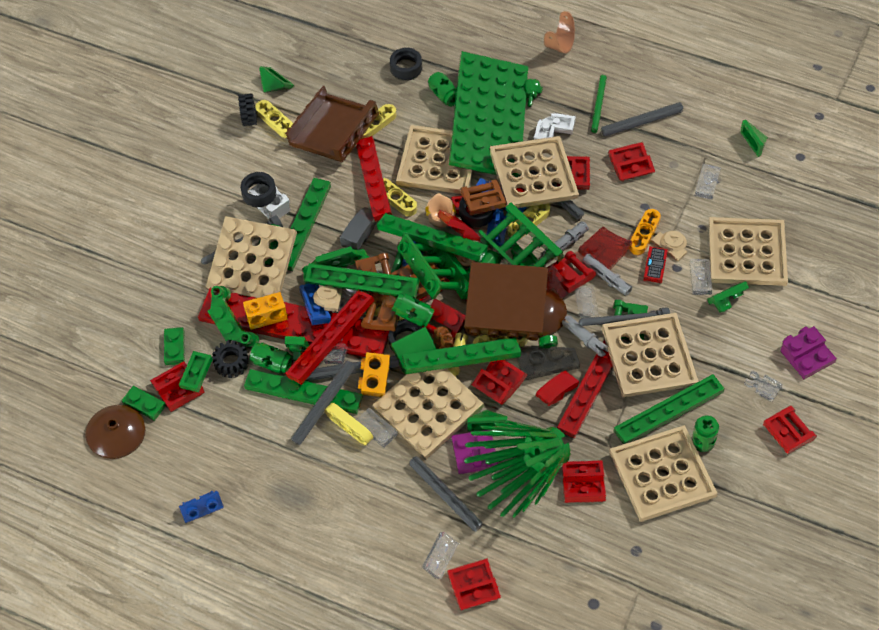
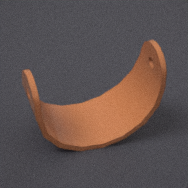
M561 12L556 34L551 31L546 32L544 36L545 47L562 53H568L571 50L575 38V25L570 12Z

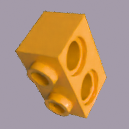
M281 292L243 302L250 330L288 320Z
M366 352V358L361 360V370H364L363 377H359L358 389H361L362 395L375 397L385 395L390 355ZM376 361L380 363V367L372 369L370 364ZM374 380L378 385L376 388H369L367 386L368 382Z

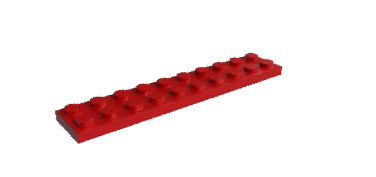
M209 288L198 319L202 322L215 324L208 313L212 300V288ZM231 293L230 299L226 301L242 329L247 332L284 340L285 336L305 337L310 345L329 324L312 325L305 306L284 302L288 320L250 330L243 302L256 298ZM329 312L332 320L337 313ZM359 318L332 350L365 358L366 352L384 354L389 331L365 329L361 326L362 319Z

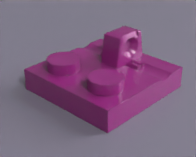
M471 432L451 436L458 474L482 471L498 464L496 462L488 465L486 460L473 463L464 462L468 457L495 452V448L486 449L484 446L468 448L465 446L468 442L493 440L492 436H474Z

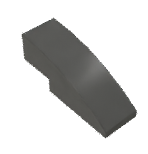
M362 208L349 222L340 236L342 247L351 246L352 249L359 250L362 243L367 241L377 221H374L370 208Z

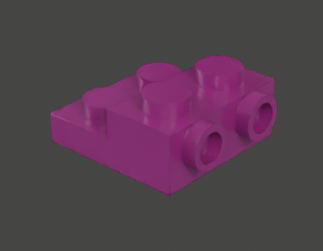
M806 326L795 337L789 335L782 341L781 353L803 380L836 362L837 358L825 345L826 339L815 326L811 328Z

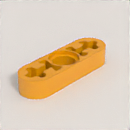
M655 209L645 211L630 240L629 250L632 254L642 255L646 251L660 223L661 215L659 211ZM655 217V218L652 219L651 224L648 223V222H649V218ZM647 229L650 233L643 235L640 233V230ZM639 240H641V246L635 247Z

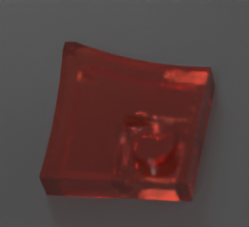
M603 226L579 247L578 252L584 257L590 254L611 270L629 250L633 242L614 234Z

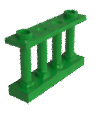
M511 202L506 206L507 217L487 235L482 230L478 232L481 238L480 243L488 245L487 247L495 251L507 265H519L537 247H542L546 251L545 255L533 265L534 267H543L549 260L555 259L559 263L564 259L563 251ZM516 222L520 226L519 230L499 248L492 240L509 224ZM529 234L533 238L532 242L512 260L505 252L520 238Z
M404 234L397 249L430 297L436 299L441 290H455L461 299H467L470 276L454 254L424 244H414L409 235ZM420 251H428L431 256H423ZM429 264H437L440 269H432ZM438 277H446L450 282H441Z

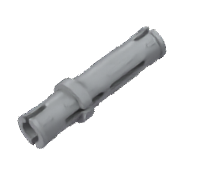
M581 221L571 230L568 229L565 235L554 243L563 251L570 244L576 243L578 238L589 230V227L584 221ZM546 250L540 253L541 258L545 255Z
M590 254L583 258L582 263L588 268H592L598 276L608 282V286L614 287L624 296H627L632 291L633 287L622 280L618 273L614 274Z
M568 315L565 317L569 323L564 320L562 321V325L581 339L587 348L593 349L601 357L606 354L601 349L608 352V346L602 343L596 334H591L583 326H580L572 316Z

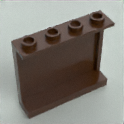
M322 86L285 133L289 145L343 163L379 115L376 101L369 100L366 105L330 95L327 93L326 87Z
M471 262L465 333L471 336L488 335L492 338L507 336L508 338L518 339L520 337L527 338L530 341H537L543 337L548 268Z

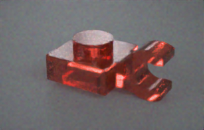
M553 264L548 268L547 289L550 291L554 288L563 299L568 295L560 284L564 281V278Z

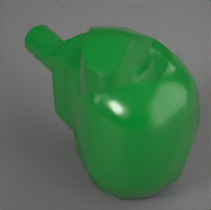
M527 79L525 81L528 107H532L533 98H537V94L543 91L539 80Z

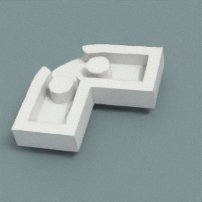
M552 113L551 117L539 120L534 140L553 137L554 132L572 134L575 116Z

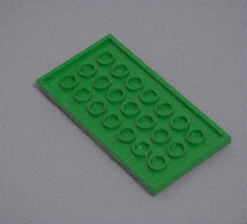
M461 51L449 165L497 175L490 154V146L523 142L526 106L525 81L528 79V66ZM513 158L507 159L511 163L516 162ZM513 173L512 176L520 177V174Z

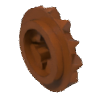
M442 326L434 329L432 337L436 349L453 347V338L447 328Z

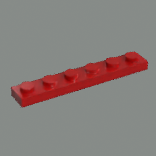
M373 136L360 139L356 146L372 215L376 222L385 213L392 215L375 142Z
M358 290L285 373L287 377L302 385L374 302L373 297Z
M601 349L606 353L604 356L595 355L557 426L563 434L572 438H576L613 368L609 352H606L604 349Z

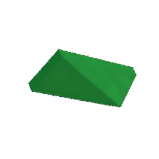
M260 67L263 93L294 87L293 83L273 68Z
M746 119L742 120L740 133L757 157H760L768 137Z
M484 410L467 418L468 432L488 430L482 429L480 426H495L494 423L508 424L504 421L508 420L505 415Z

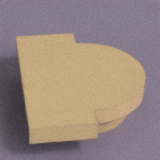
M668 231L664 234L659 232L651 239V242L659 248L668 249L667 254L677 261H680L687 254L685 250L687 240L678 231Z
M322 286L314 293V302L318 306L324 307L326 311L338 312L343 288Z

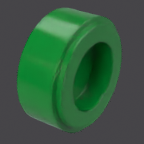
M547 335L539 338V348L542 350L556 348L558 346L557 337Z

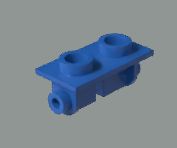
M496 209L493 212V218L488 223L487 234L507 217L504 216L502 209ZM506 228L492 240L497 246L501 247L504 244Z
M211 490V492L199 496L200 499L198 500L194 498L185 503L182 502L179 508L185 523L224 508L219 492Z

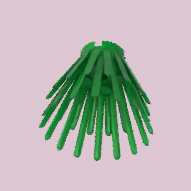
M504 420L508 424L494 423L495 426H480L482 429L499 431L471 432L474 436L525 437L468 442L465 444L468 448L484 446L486 449L517 446L468 457L464 460L465 463L486 460V464L489 465L510 459L469 475L468 479L473 481L504 469L491 476L492 480L497 481L476 493L478 497L485 495L521 474L501 489L502 495L488 505V509L491 510L528 480L530 482L513 498L512 502L501 512L500 516H505L535 485L536 487L513 513V518L522 509L524 512L542 489L535 500V505L538 504L542 496L544 497L561 466L569 461L571 455L569 443H563L561 438L565 437V435L558 428L549 427L545 429Z

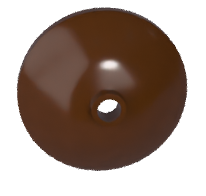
M546 289L543 336L553 335L563 327L562 321H566L565 317L567 316L565 302L557 293Z
M111 405L99 410L89 420L85 432L86 441L90 449L98 456L107 459H118L133 453L141 445L145 437L146 426L143 417L134 408L126 405Z

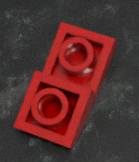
M563 371L545 383L536 392L535 396L548 406H551L563 400L565 393L577 388L579 380L567 371Z

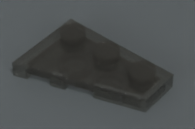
M531 345V347H520L521 357L516 358L519 369L528 374L525 380L580 368L575 348L551 347L548 349Z

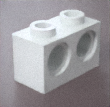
M257 184L248 192L252 195H262L269 190V187L264 184ZM277 187L276 197L273 202L258 208L268 219L275 215L280 219L290 212L289 198L285 194H281Z

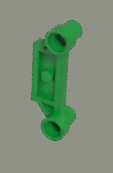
M350 246L316 256L311 264L342 268L370 256L367 255L365 249L355 250ZM308 265L302 268V272L304 275L303 280L305 284H307L305 282V279L308 270Z
M214 286L211 289L212 300L208 313L225 341L229 340L231 342L234 340L248 348H253L255 343H259V337L255 333L244 332L226 303L231 297L230 290L224 286Z

